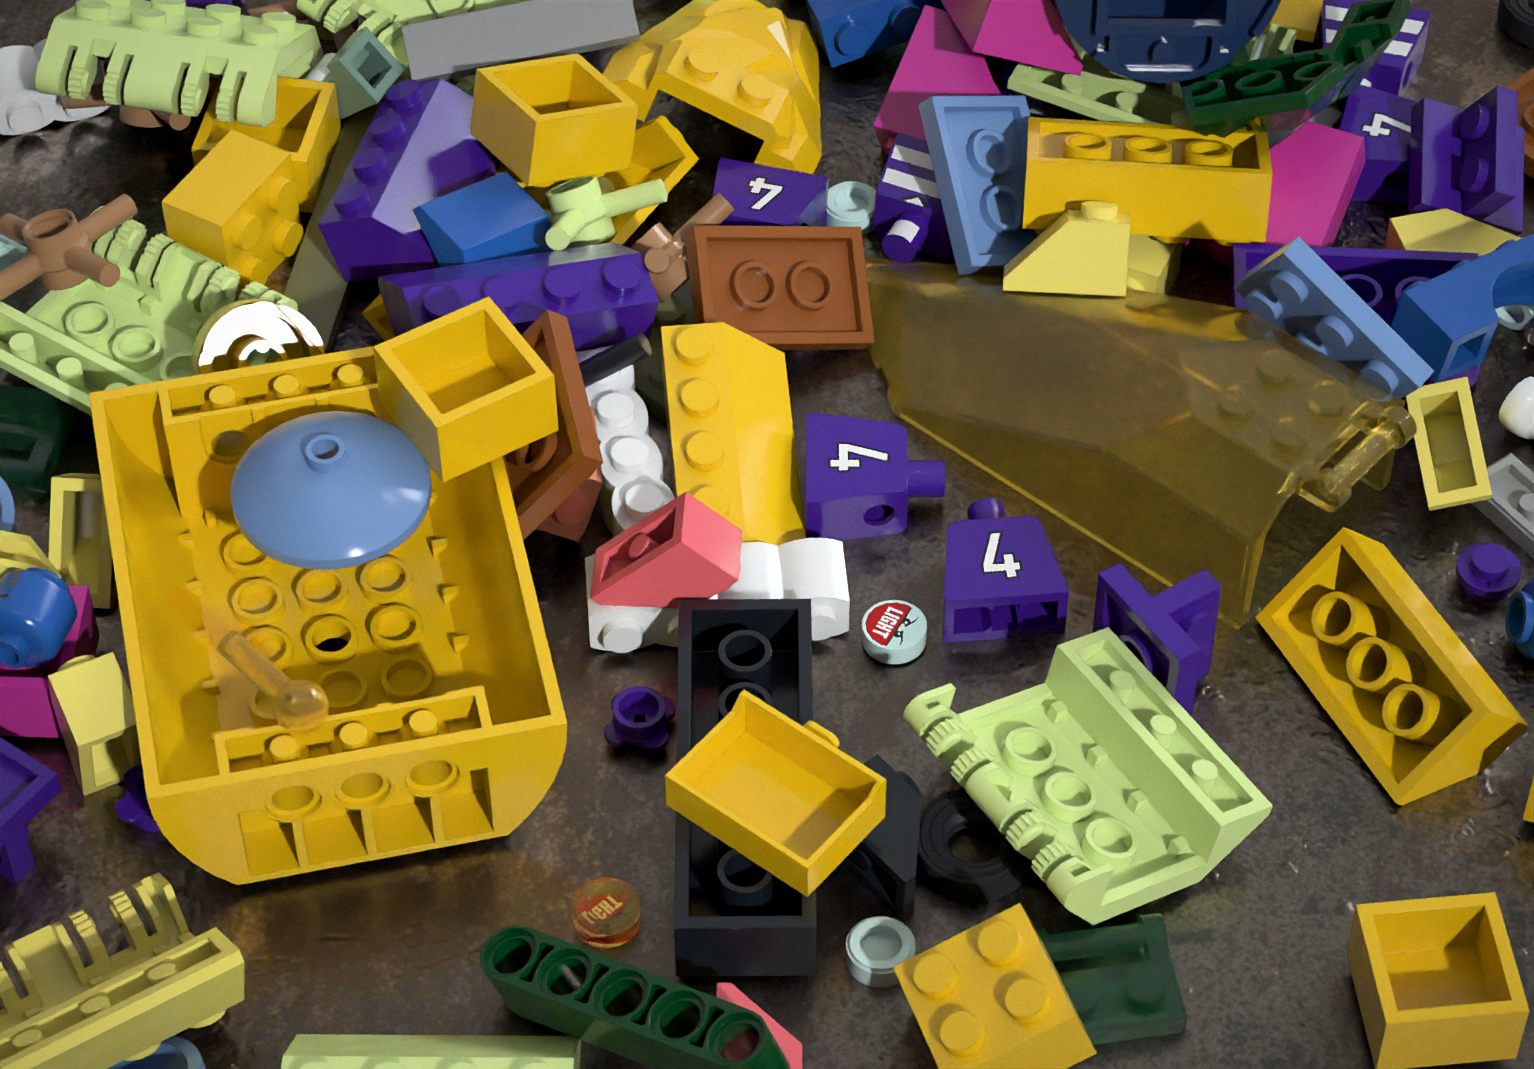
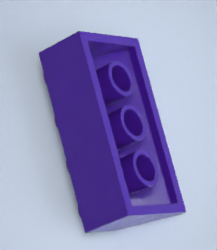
M443 79L423 82L405 80L389 88L318 223L345 282L441 268L413 209L495 176L502 163L470 133L473 95Z
M614 242L380 276L378 279V287L395 337L489 296L521 335L546 309L566 316L575 351L579 352L612 346L639 332L643 333L649 341L659 304V299L641 252Z

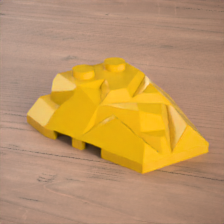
M693 0L641 35L640 41L629 43L615 52L603 72L606 78L639 105L637 119L643 122L662 90L764 140L754 161L755 164L813 174L822 156L817 34L805 22L788 19L781 10L775 7L768 8L757 0Z

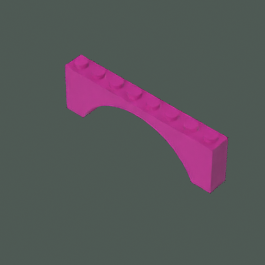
M927 5L924 6L873 124L880 146L888 156L898 133L927 141L918 105L931 96H1002L988 69L986 54L972 52L947 11ZM1307 120L1290 136L1269 149L1273 175L1266 242H1251L1250 244L1286 245L1298 236L1308 246L1332 247L1366 162L1364 137ZM1191 238L1188 242L1183 243L1182 250L1191 246L1210 252L1211 257L1227 266L1231 264L1233 247L1221 245L1215 239Z

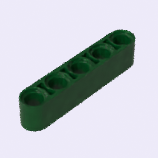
M513 925L500 929L492 934L484 943L480 952V965L485 975L511 1011L521 1017L655 1069H790L787 1057L764 1019L750 1009L526 926Z

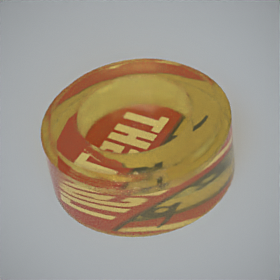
M612 877L596 878L582 885L574 894L571 904L572 923L576 934L584 942L600 948L616 947L631 940L639 930L641 924L640 898L636 890L629 883Z

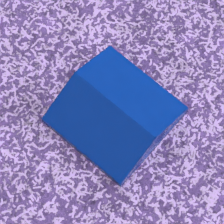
M506 171L413 209L440 267L554 251L547 245L545 239L546 233L551 228L549 215Z

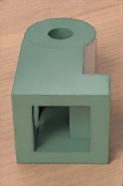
M364 27L354 32L337 53L326 54L305 80L335 83L340 119H343L377 104L405 68L367 27Z

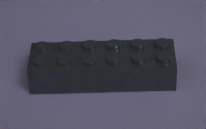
M811 599L679 600L676 764L732 710L739 694L743 690L748 691L802 726L809 720L813 721ZM676 812L674 888L676 976L816 975V889L806 897Z

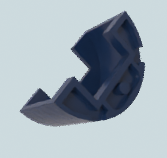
M1051 0L1070 35L1092 59L1105 68L1125 77L1157 83L1194 79L1207 75L1235 60L1233 55L1241 50L1254 36L1260 37L1269 25L1281 1Z

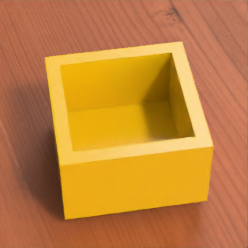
M578 53L476 69L470 133L526 185L548 187L553 185L555 181L595 175L599 178L607 172L630 169L639 105Z
M220 75L191 148L194 167L233 129L291 153L294 179L297 184L299 212L313 213L341 134L335 83L277 76L275 120L267 127H257L239 124L237 115L233 122L218 121L216 99L224 76Z
M233 129L161 201L167 236L174 240V243L179 242L219 262L223 268L227 266L239 273L238 276L241 277L239 282L241 283L238 286L239 290L235 293L234 302L239 300L238 296L241 294V290L245 288L246 284L249 285L250 281H256L265 285L269 275L286 257L292 256L298 250L303 240V227L300 221L297 184L294 179L291 153Z
M489 296L373 346L381 404L413 442L443 483L559 431L554 374Z
M1496 892L1356 904L1346 955L1375 1069H1407L1515 1059L1517 1057L1529 1015V1007Z
M1021 903L893 967L939 1069H1067L1097 1054L1041 938Z

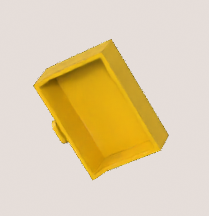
M743 690L739 694L732 710L665 775L666 805L808 897L885 818L887 779L838 749L837 747L840 745L838 738L816 722L809 720L802 726L748 691Z

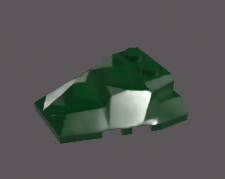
M1370 0L1352 3L1329 48L1249 61L1246 47L1244 46L1233 55L1235 60L1222 68L1204 76L1180 81L1179 84L1191 127L1222 138L1227 137L1243 126L1257 132L1293 131L1330 106L1335 100L1345 98L1356 91L1367 72L1401 30L1411 10L1410 0Z

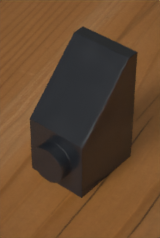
M877 754L863 763V765L887 779L885 818L841 863L902 922H905L914 915L922 796L918 786L909 775L902 771L896 772Z

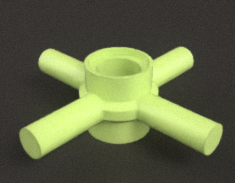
M589 175L572 179L551 188L546 192L551 208L545 210L549 215L551 227L545 237L547 245L557 251L596 245L611 238L616 233L611 217L667 202L668 195L662 179H656L614 191V184L610 179Z

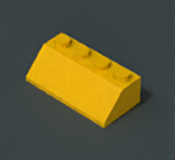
M1028 117L1022 229H1034L1035 232L1041 234L1067 210H1081L1082 202L1104 201L1117 204L1118 212H1129L1130 235L1155 236L1157 240L1171 244L1185 243L1191 238L1215 239L1217 243L1228 247H1233V243L1250 244L1251 242H1266L1273 175L1267 132H1257L1253 129H1238L1227 137L1222 138L1197 128L1183 125Z
M724 322L661 326L662 375L674 497L676 498L684 492L689 493L741 529L742 542H764L779 546L793 540L806 538L785 353Z
M1343 527L1255 617L1396 804L1403 806L1483 772L1529 727L1386 546L1346 527Z

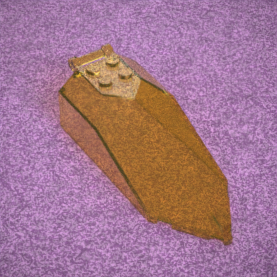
M865 257L875 344L868 347L876 369L882 368L888 382L887 398L893 413L1169 587L1206 569L1222 586L1217 617L1235 629H1240L1249 619L1251 599L1266 533L1287 499L1295 492L1321 509L1335 512L1350 499L1352 495L1351 487L1359 480L1381 491L1390 482L1396 449L1402 448L1417 432L1416 422L1411 414L1404 409L1405 401L1250 310L1126 288V296L1004 291V273L958 275L957 266L951 264L919 261L904 263L892 259ZM1327 461L1336 465L1333 469L1324 468L1319 470Z

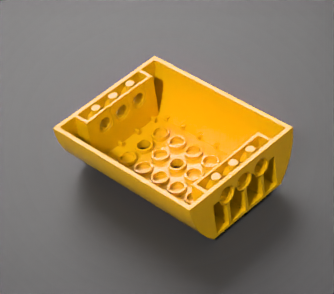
M373 346L89 393L146 796L152 816L161 832L181 854L214 876L236 885H242L507 836L530 815L549 790L561 766L567 743V720L503 456L444 483L429 465L431 499L427 513L414 533L389 553L367 563L347 568L328 570L300 568L279 562L263 554L242 534L232 510L230 497L232 477L241 457L256 440L275 427L301 416L328 411L354 412L380 418L400 428L380 402ZM330 638H340L348 642L344 648L334 652H325L316 648L321 642Z

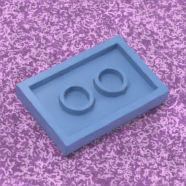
M931 96L919 104L918 107L958 275L1004 273V266L1040 235L1034 229H1022L1028 117H1031L1026 96Z
M1299 236L1249 270L1233 287L1245 299L1246 307L1251 314L1260 321L1270 324L1289 343L1293 355L1303 364L1315 368L1334 387V393L1339 401L1349 409L1358 411L1364 418L1419 389L1434 372Z

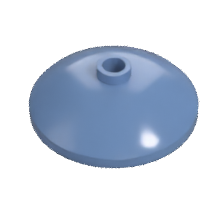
M328 411L292 419L275 427L256 440L244 453L235 468L231 481L230 497L233 515L240 531L263 554L279 562L300 568L340 569L375 560L397 548L414 533L427 513L430 504L431 477L428 463L409 437L397 426L366 414Z

